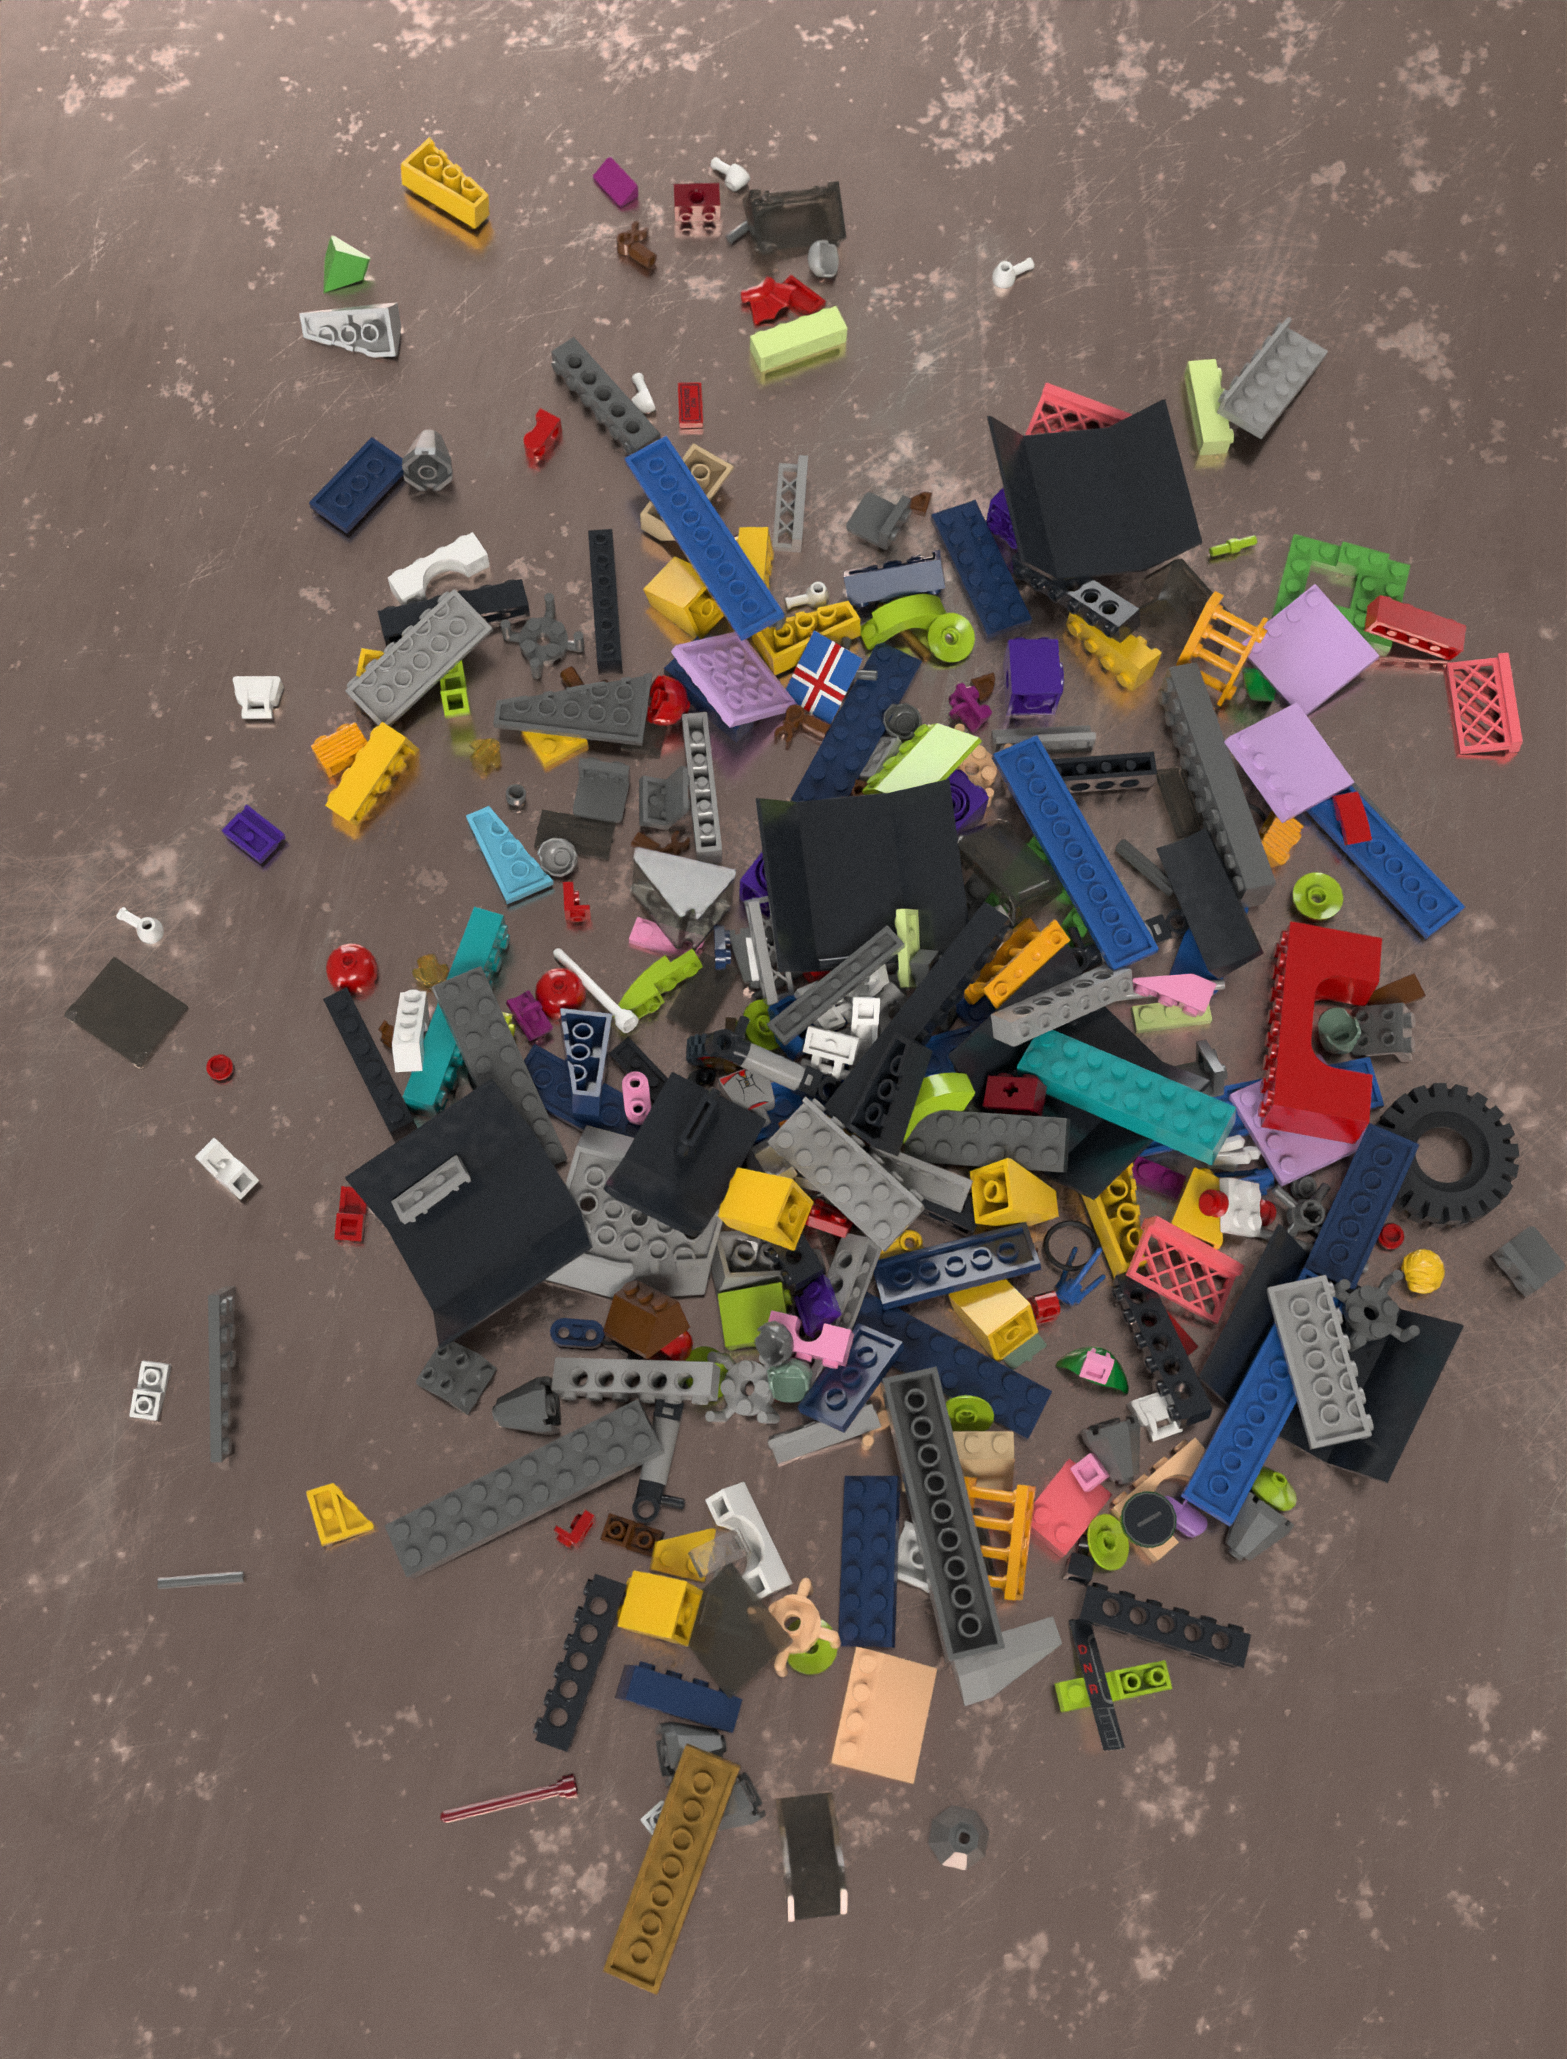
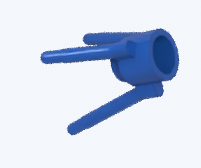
M1269 1168L1214 1173V1176L1218 1178L1247 1176L1238 1180L1258 1183L1261 1196L1267 1195V1189L1273 1188L1275 1184L1273 1174Z
M1073 1247L1066 1265L1072 1266L1078 1251L1077 1247ZM1101 1247L1097 1248L1075 1279L1069 1278L1066 1281L1069 1271L1063 1270L1060 1280L1055 1285V1288L1058 1289L1055 1293L1065 1304L1073 1306L1074 1303L1079 1304L1089 1292L1106 1278L1102 1274L1084 1290L1080 1291L1082 1286L1079 1283L1103 1249Z

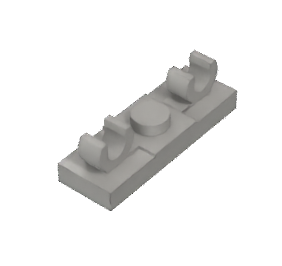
M455 1155L391 1201L400 1221L404 1224L409 1221L415 1222L416 1216L422 1212L426 1214L427 1209L447 1196L452 1190L458 1191L460 1184L465 1181L469 1183L471 1181L470 1175L462 1160Z

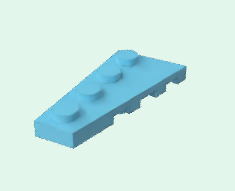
M490 806L466 815L469 826L506 904L554 885L549 875H546L537 861L528 854L519 840H516L510 833L507 826Z

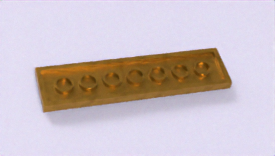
M688 1743L685 1745L605 1963L604 1972L657 1995L659 1993L738 1777L740 1765Z

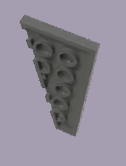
M647 673L644 676L635 678L625 677L613 682L606 683L602 681L569 687L566 690L557 692L547 691L541 695L530 697L525 695L497 700L493 725L494 728L643 746L653 674Z
M224 1286L208 1295L211 1463L223 1462L227 1455L231 1453L232 1448L231 1438L228 1437L231 1424L232 1367H235L236 1354L233 1351L236 1286Z

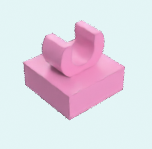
M1092 1348L1091 1351L1087 1352L1079 1376L1106 1385L1113 1368L1114 1359H1111L1110 1353L1106 1352V1355L1102 1356L1096 1354V1349Z
M1095 1453L1088 1454L1070 1468L1085 1492H1090L1110 1476Z

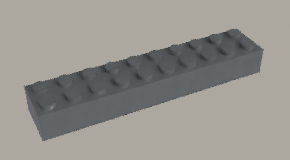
M1197 662L1169 667L1157 692L1159 704L1164 707L1166 724L1171 727L1173 744L1176 748L1178 747L1181 767L1187 772L1188 787L1190 791L1194 792L1196 810L1198 813H1201L1203 818V829L1206 828L1210 831L1243 907L1262 905L1274 888L1276 881L1228 747L1224 743L1225 739Z
M937 1367L882 1378L880 1384L945 1661L948 1663L1000 1651L1005 1648Z
M637 1399L384 1526L406 1577L414 1579L665 1452L642 1403Z

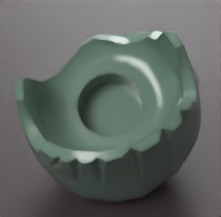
M1342 1007L1329 1008L1319 1016L1318 1028L1322 1047L1333 1054L1351 1052L1361 1035V1028L1356 1017L1349 1015Z
M789 1358L778 1366H772L766 1371L768 1373L769 1390H772L773 1397L778 1401L799 1402L803 1400L809 1391L813 1373L809 1364L805 1361Z

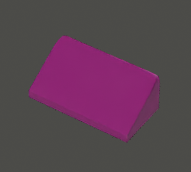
M611 156L604 161L592 176L620 208L638 197V185Z

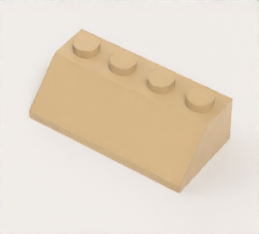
M694 443L682 458L709 501L734 469V466ZM649 502L640 514L641 529L661 541L675 540L652 503Z
M952 1431L963 1477L977 1478L976 1487L1012 1491L1014 1431ZM902 1479V1492H906Z

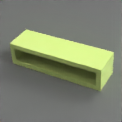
M837 306L829 309L824 308L812 315L801 316L789 323H781L766 331L756 332L750 336V351L760 372L845 343L847 340V326Z
M1216 359L1188 361L1184 372V379L1199 455L1227 453L1230 443L1234 441L1233 429L1229 428V420L1217 414L1220 407L1218 399L1225 390L1221 388L1220 383L1222 380L1221 369L1217 368Z

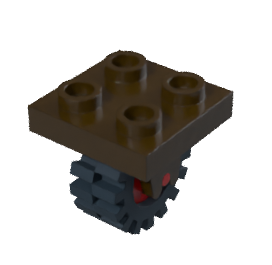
M725 1017V1029L734 1032L738 1022L736 1017ZM711 1033L696 1034L687 1038L686 1061L689 1064L699 1065V1067L705 1066V1068L724 1069L727 1075L745 1069L723 1058L712 1057L707 1053L704 1044L705 1039ZM718 1037L717 1046L724 1050L725 1041L723 1038Z

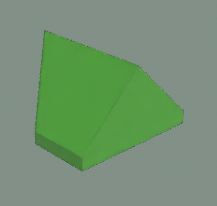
M331 236L324 261V293L364 280L371 258L337 237Z

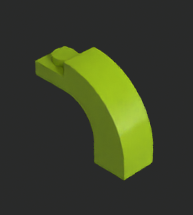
M917 594L903 597L872 612L873 618L860 627L861 636L867 649L873 650L877 644L884 643L901 631L911 628L929 630L931 623L937 617L946 614L940 597L934 595Z
M461 660L440 680V692L446 719L471 715L466 679Z
M941 1073L923 1079L902 1144L906 1142L918 1122L927 1115L941 1110H965L975 1095L967 1074Z

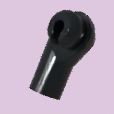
M702 1068L692 1071L687 1079L700 1086H704L715 1080L716 1073L713 1069Z

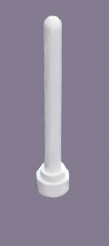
M557 948L553 951L554 957L565 968L574 971L581 979L584 987L615 1016V1024L623 1033H628L636 1027L638 1017L631 1010L621 1009L562 949Z

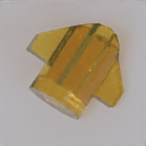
M494 738L473 740L469 745L474 750L469 760L478 769L485 771L490 764L496 769L501 764L500 743Z
M428 954L417 959L418 968L413 969L412 974L428 990H432V986L443 981L449 968L447 964L439 965L435 954Z

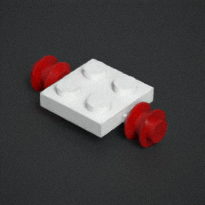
M1220 1178V1191L1208 1189L1201 1194L1198 1202L1202 1214L1215 1218L1220 1217L1222 1233L1251 1238L1261 1237V1226L1271 1225L1276 1218L1275 1205L1269 1200L1261 1199L1258 1183L1233 1178Z

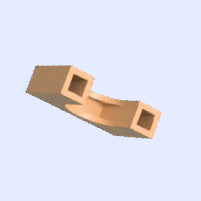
M1196 1438L1190 1442L1186 1439L1181 1441L1173 1448L1176 1452L1174 1456L1169 1460L1164 1456L1152 1466L1156 1470L1153 1474L1147 1477L1144 1473L1132 1483L1135 1489L1127 1495L1123 1491L1112 1501L1115 1506L1110 1510L1111 1514L1120 1521L1121 1511L1127 1500L1137 1493L1144 1491L1155 1492L1159 1483L1166 1479L1177 1478L1189 1482L1206 1450ZM1172 1535L1161 1546L1152 1549L1140 1548L1154 1563L1179 1542Z

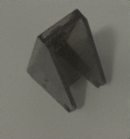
M1176 559L1140 579L1139 585L1150 586L1147 588L1146 594L1155 597V599L1139 607L1141 626L1135 631L1184 649L1213 592L1183 559ZM1220 602V605L1223 606L1222 609H1224L1225 611L1231 613V612L1223 605V603ZM1212 618L1210 622L1213 625V629L1228 636L1232 625L1218 618L1216 620ZM1208 637L1207 639L1202 638L1200 642L1204 645L1203 648L1220 656L1224 647Z
M636 847L633 856L631 892L676 949H680L684 942L689 941L693 944L692 949L695 951L713 931L714 925H718L730 911L733 903L737 870Z
M833 1792L775 1799L788 1921L847 1914L845 1867Z

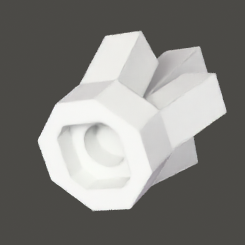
M1240 1135L1228 1137L1213 1165L1206 1163L1207 1169L1218 1168L1235 1172L1238 1164H1249L1251 1160L1258 1159L1261 1151L1257 1146L1243 1147L1245 1140Z

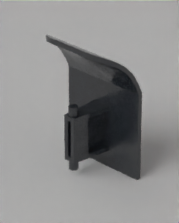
M671 1072L625 1156L608 1178L603 1189L613 1198L681 1233L698 1237L707 1228L729 1189L731 1178L735 1175L737 1167L741 1168L766 1119L719 1096L721 1092L716 1088L712 1087L708 1090Z

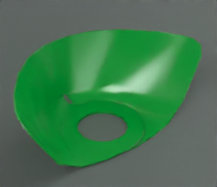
M1245 667L1242 670L1247 695L1254 701L1272 702L1275 698L1276 690L1273 689L1257 669Z
M1094 1346L1078 1348L1067 1353L1056 1363L1057 1367L1067 1368L1080 1375L1087 1352L1091 1351L1092 1348L1096 1349V1354L1105 1356L1106 1352L1110 1353L1111 1359H1114V1364L1106 1385L1089 1379L1086 1380L1101 1386L1120 1389L1126 1395L1128 1394L1129 1386L1121 1364L1111 1352L1104 1348Z

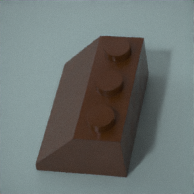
M635 1279L626 1283L621 1290L614 1294L603 1332L609 1338L648 1359L687 1331L690 1326L679 1301Z

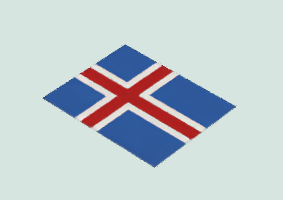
M814 630L786 690L797 705L831 724L863 659Z

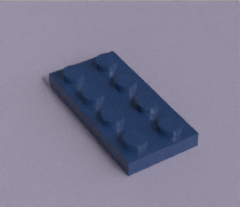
M371 437L309 502L310 508L345 533H348L404 474L402 469L403 458Z
M859 1323L852 1331L854 1337L846 1367L838 1365L837 1369L826 1367L798 1405L800 1413L843 1433L849 1428L881 1383L882 1378L886 1376L905 1349L903 1342Z

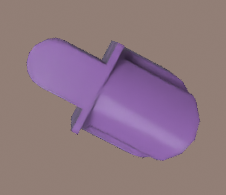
M1165 1496L1175 1510L1177 1530L1192 1538L1206 1530V1517L1187 1504L1186 1499L1179 1503L1172 1497Z

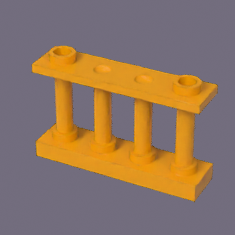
M1214 591L1207 601L1175 666L1189 664L1193 657H1200L1232 674L1228 683L1225 684L1200 670L1204 683L1222 693L1217 702V705L1222 706L1226 698L1231 700L1238 687L1234 686L1256 642L1261 643L1268 630L1264 626L1268 619L1263 617L1259 625L1255 627L1222 609L1223 606L1220 605V602L1224 595ZM1212 618L1215 620L1218 618L1252 636L1248 645L1245 646L1213 629V625L1210 624ZM1208 637L1242 655L1237 666L1203 648L1204 645L1200 643L1202 638L1207 639Z
M1025 918L1013 929L1011 937L998 949L995 958L990 963L985 964L980 971L979 978L975 983L967 987L963 997L968 1004L974 1005L986 994L994 1007L998 1009L1070 941L1069 937L1057 920H1053L1040 932L1031 918Z
M964 1477L972 1514L975 1498L1012 1503V1506L1015 1507L1014 1517L1010 1520L973 1515L976 1527L1007 1531L1011 1535V1543L1007 1549L980 1545L983 1557L1001 1559L1008 1563L1007 1575H1004V1577L988 1575L990 1587L1001 1588L1005 1592L1004 1599L1023 1600L1036 1486L1017 1484V1490L1015 1489L1013 1492L976 1487L977 1478Z

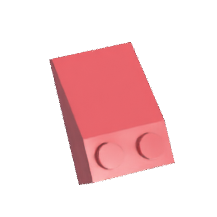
M1070 1458L1034 1501L1030 1532L1060 1558L1068 1553L1112 1496V1493L1101 1484L1090 1492H1085L1070 1469L1076 1464Z

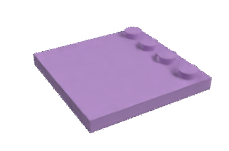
M1316 584L1266 623L1264 628L1268 631L1261 643L1256 642L1248 657L1251 664L1276 690L1288 706L1298 703L1306 716L1379 659L1378 653ZM1252 636L1248 637L1241 644L1247 646Z
M735 632L679 644L671 651L679 665L688 673L693 683L698 686L707 698V701L715 708L729 728L786 713L789 706L797 704L747 639L741 641Z
M1298 703L1239 731L1224 741L1281 823L1303 813L1355 783Z
M1321 1054L1316 1055L1320 1061L1327 1065ZM1261 1081L1229 1095L1228 1099L1236 1107L1238 1116L1261 1151L1264 1160L1281 1187L1355 1153L1366 1131L1365 1128L1357 1142L1350 1144L1261 1127L1262 1117H1258L1259 1104L1264 1098V1094L1260 1093Z

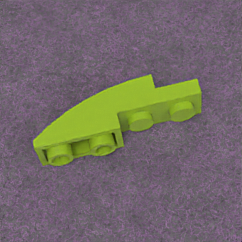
M690 949L672 962L665 955L653 963L633 982L618 1006L621 1009L631 1010L638 1017V1020L646 1014L658 1010L660 1005L665 1003L661 996L662 993L672 990L679 982L694 976L703 967L694 950Z
M1165 1660L1105 1673L1113 1702L1172 1689ZM1084 1677L1055 1683L1061 1713L1091 1706Z

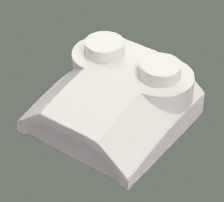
M905 1521L898 1546L897 1579L929 1593L914 1525Z

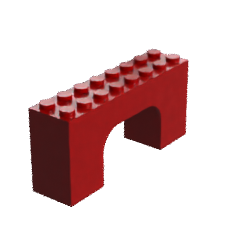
M1290 921L1286 931H1281L1279 943H1275L1273 958L1277 959L1276 965H1273L1271 971V980H1274V987L1270 989L1269 1002H1272V1009H1269L1266 1021L1270 1025V1032H1267L1264 1047L1268 1048V1055L1264 1056L1262 1070L1266 1071V1076L1262 1079L1260 1093L1264 1094L1263 1101L1260 1102L1258 1108V1117H1262L1261 1127L1355 1144L1369 1124L1373 1075L1333 1068L1324 1064L1315 1055L1312 1049L1311 1038L1315 1001L1331 1000L1366 1006L1379 984L1382 938Z

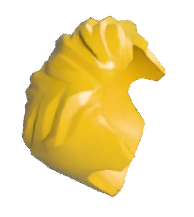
M1427 1249L1412 1251L1404 1257L1401 1264V1270L1405 1274L1407 1286L1413 1292L1421 1294L1431 1293L1440 1287L1445 1276L1442 1260L1436 1253Z

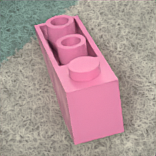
M1194 974L1141 977L1132 980L1136 994L1144 997L1151 995L1158 998V1002L1167 1007L1175 1005L1182 1008V1012L1191 1017L1202 1016L1205 1013L1216 987V983Z

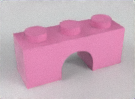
M771 1310L768 1322L777 1321L787 1327L793 1337V1354H796V1359L805 1362H811L812 1358L821 1360V1365L837 1369L838 1365L846 1367L854 1337L851 1330L824 1323L819 1338L812 1342H805L799 1337L801 1320L798 1317Z

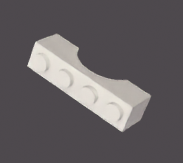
M473 532L460 536L455 542L446 547L438 548L433 554L417 559L412 565L404 569L396 570L388 577L390 589L401 605L408 604L411 601L426 600V588L433 577L442 572L455 571L469 578L490 567L488 554Z
M408 990L400 992L392 1041L395 1072L423 1070V1031L428 1030L430 1019L427 991Z
M745 1482L724 1488L705 1500L717 1526L731 1530L744 1546L747 1566L741 1578L753 1603L774 1595L793 1584Z

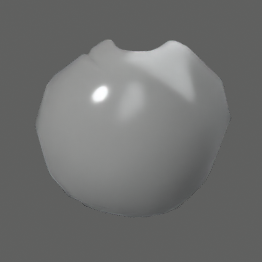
M827 240L814 242L809 249L807 257L810 270L818 277H833L837 273L839 266L836 246L828 244Z
M551 838L543 842L537 853L540 857L542 869L552 876L563 877L571 873L578 862V855L574 845L562 838Z

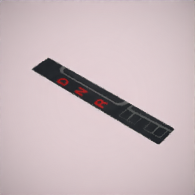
M1071 1619L1069 1624L1102 1749L1104 1751L1124 1749V1741L1093 1627L1090 1624Z

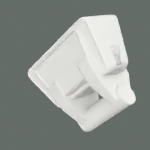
M234 677L235 695L238 703L243 706L242 719H272L273 707L278 705L284 689L280 677ZM252 706H264L265 709H252Z
M1158 1392L1127 1403V1407L1132 1415L1138 1417L1140 1426H1145L1148 1430L1152 1442L1183 1432V1429L1178 1428L1176 1421L1172 1422L1166 1409L1168 1404L1164 1397L1159 1396ZM1180 1392L1175 1393L1181 1399ZM1168 1419L1169 1425L1157 1428L1156 1422Z

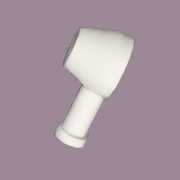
M717 157L711 161L710 166L712 169H717L727 175L725 185L730 190L737 191L749 182V174L739 165L732 164L729 166Z
M1027 258L1026 261L1012 266L1007 261L999 263L992 275L993 283L1003 289L1011 287L1015 282L1016 275L1034 269L1033 260Z
M634 374L632 381L636 385L638 393L631 399L632 402L642 413L655 411L656 408L644 382L643 374Z
M815 582L807 589L805 594L784 598L786 610L803 604H807L814 609L826 606L829 602V591L822 582Z
M124 907L119 910L117 919L123 920L137 928V935L142 942L154 944L163 937L164 928L157 919L151 917L140 919L128 912ZM147 924H152L150 929H144Z

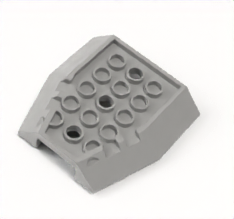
M587 1125L577 1144L565 1185L584 1215L593 1248L545 1280L611 1298L626 1283L635 1279L669 1297L704 1295L723 1221L718 1217L719 1208L704 1232L694 1240L687 1239L684 1233L648 1216L647 1222L644 1225H635L632 1222V1217L639 1211L613 1198L603 1189L606 1181L625 1156L634 1138ZM587 1197L593 1198L596 1201L595 1208L589 1212L581 1209V1202Z

